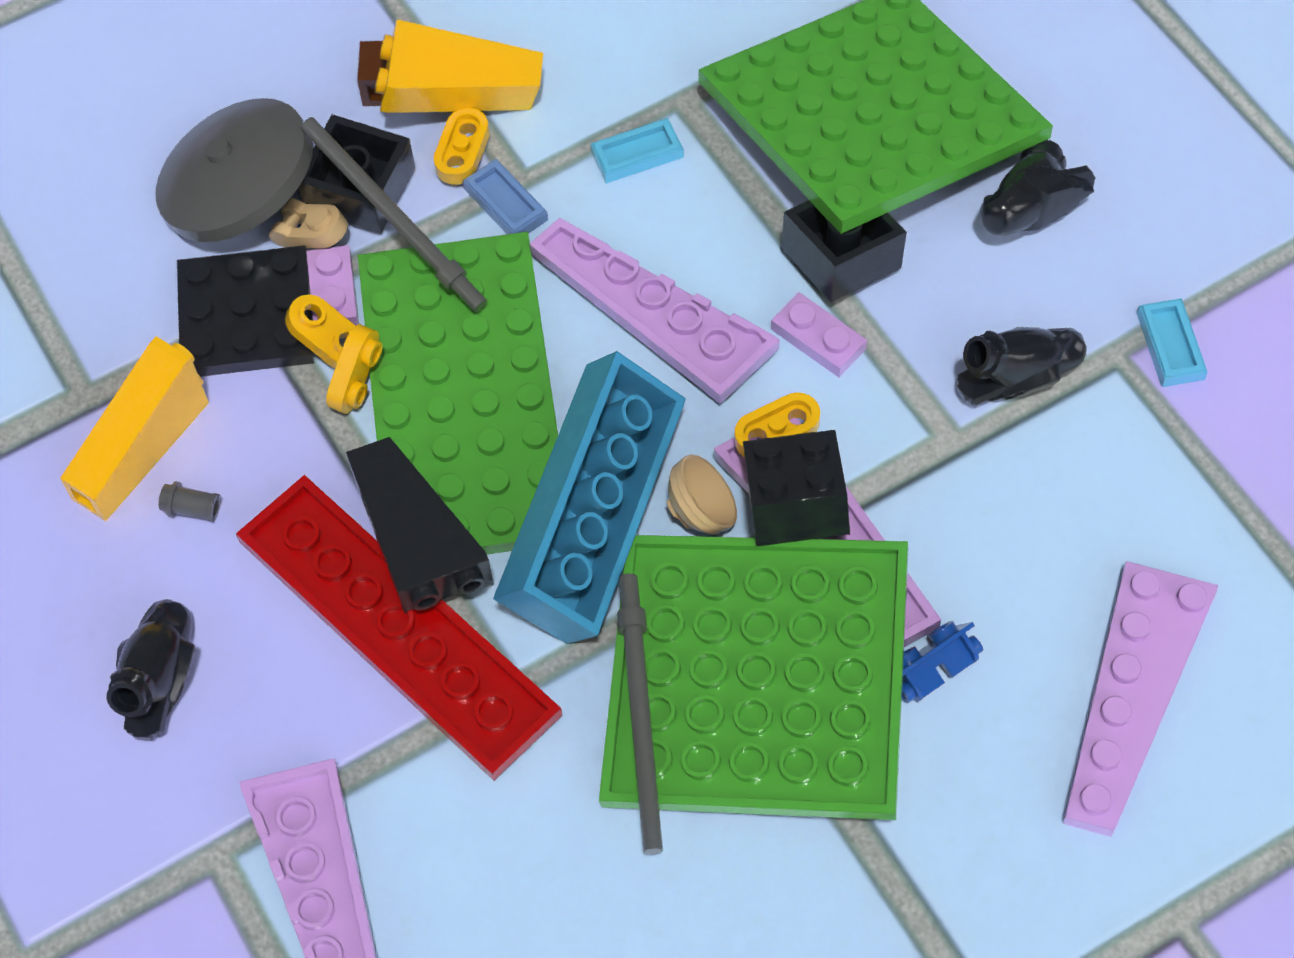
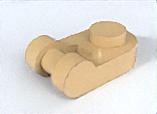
M290 198L281 210L283 216L281 221L273 225L269 237L275 244L281 247L306 245V248L323 249L341 240L346 233L348 224L345 217L334 205L304 204L297 199Z

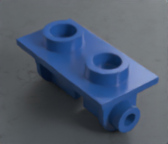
M949 621L929 634L932 642L920 651L915 646L904 651L902 700L908 704L912 700L919 702L945 683L936 669L938 665L941 664L948 677L952 678L979 660L978 654L983 651L982 644L975 636L972 635L968 638L966 632L975 626L973 622L955 625L953 621Z

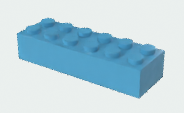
M618 351L586 364L493 599L566 644L598 636L686 400L685 397Z

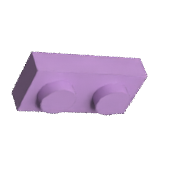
M349 245L306 251L310 294L322 298L355 326L358 325L352 255ZM312 311L313 321L318 320L316 313Z
M800 292L771 320L772 331L838 378L867 349L868 340Z

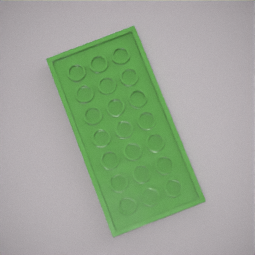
M528 232L434 244L450 261L455 259L467 272L466 278L487 299V303L477 312H474L453 289L448 291L436 278L437 272L413 247L359 254L357 256L364 323L366 327L378 331L379 342L383 345L378 362L369 370L377 441L390 437L487 555L512 551L558 437Z

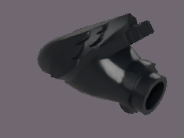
M1045 140L1022 151L1020 161L1005 175L998 190L993 195H987L984 198L980 209L982 225L988 232L997 236L1040 229L1067 214L1068 211L1078 206L1083 199L1092 194L1096 177L1087 165L1066 169L1067 161L1065 156H1063L1061 147L1054 141Z
M1016 327L998 334L989 330L980 336H974L968 340L964 347L963 359L968 369L958 375L957 391L964 402L968 401L971 405H978L986 400H1009L1049 388L1060 381V376L1071 372L1084 361L1087 346L1083 335L1074 328L1041 329L1038 327Z
M170 599L154 602L143 616L137 630L128 639L120 643L117 649V671L110 676L111 682L106 695L108 705L117 714L125 716L124 730L136 740H153V737H159L164 732L166 718L182 693L194 656L195 645L190 642L192 630L191 614L182 603Z

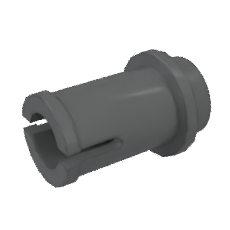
M175 481L172 485H163L158 505L159 510L166 511L168 517L173 518L176 514L214 522L219 513L221 497L218 493H208L182 487L181 482Z

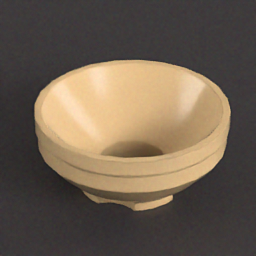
M690 454L683 457L672 467L668 483L669 499L667 500V505L672 515L679 519L685 528L715 535L728 530L736 523L737 508L734 497L726 481L713 465L698 455Z

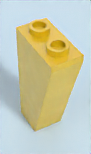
M397 19L392 36L384 34L381 46L380 59L386 60L387 63L386 69L379 68L375 86V93L382 94L380 111L386 113L455 112L465 108H475L480 111L531 110L540 87L543 53Z
M155 336L60 477L71 500L104 521L108 520L209 404L202 387L204 382L197 374L193 364L195 359L184 346L176 342L170 345Z

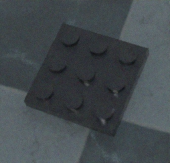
M306 245L177 260L179 344L184 346L195 359L193 364L200 377L315 363L314 353L288 331L285 323L287 310L293 301L302 295L310 294ZM305 310V316L312 320V311Z

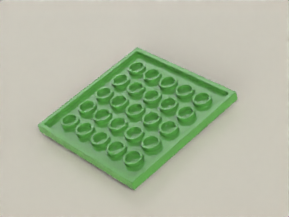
M863 0L698 69V82L840 234L1051 138L1053 125L920 0Z
M635 535L624 564L623 574L637 575L640 607L646 611L647 630L643 633L659 810L897 820L909 554L908 541L810 539L756 546L755 538ZM617 626L599 803L603 808L639 809L624 635L619 633Z

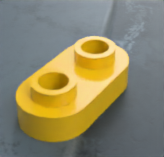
M475 108L456 110L449 116L434 153L436 174L445 183L452 185L463 184L464 179L477 171L489 139L488 120L480 110ZM466 133H473V135H471V136H466V135H464V134H466Z
M310 294L296 298L285 316L288 331L324 362L336 368L343 349L339 339H346L355 325L325 300ZM311 310L315 312L318 320H309L305 316L304 311Z
M361 324L356 325L350 331L327 391L326 404L329 408L347 414L353 408L358 409L364 402L368 389L365 382L369 370L378 362L383 348L382 343L379 342L378 331Z
M796 392L787 394L744 415L735 426V446L737 451L744 457L743 441H749L754 437L763 439L817 432L821 413L819 404L810 395ZM793 418H801L805 422L800 425L792 424L790 420Z

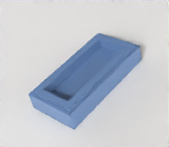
M497 159L463 180L464 190L506 234L528 232L529 234L548 221V212Z

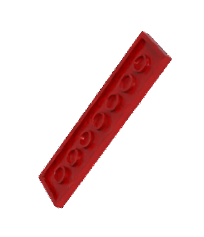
M303 475L236 533L238 541L493 781L562 716V708L442 599L431 608L425 610L413 609L404 612L378 541L307 476Z

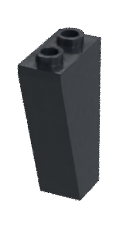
M390 437L346 452L352 475L404 612L413 609L425 610L431 608L440 599L457 593H473L482 588L485 583L493 581L489 559L484 549Z

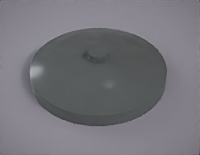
M269 98L241 101L229 105L205 118L178 142L160 171L155 195L157 208L161 216L180 236L198 242H215L230 239L255 228L269 219L293 196L309 169L313 154V141L301 130L304 120L289 104Z

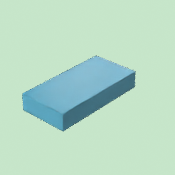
M669 118L590 143L591 154L606 184L684 158V149Z
M1182 298L1139 305L1137 316L1161 387L1205 380L1208 371Z

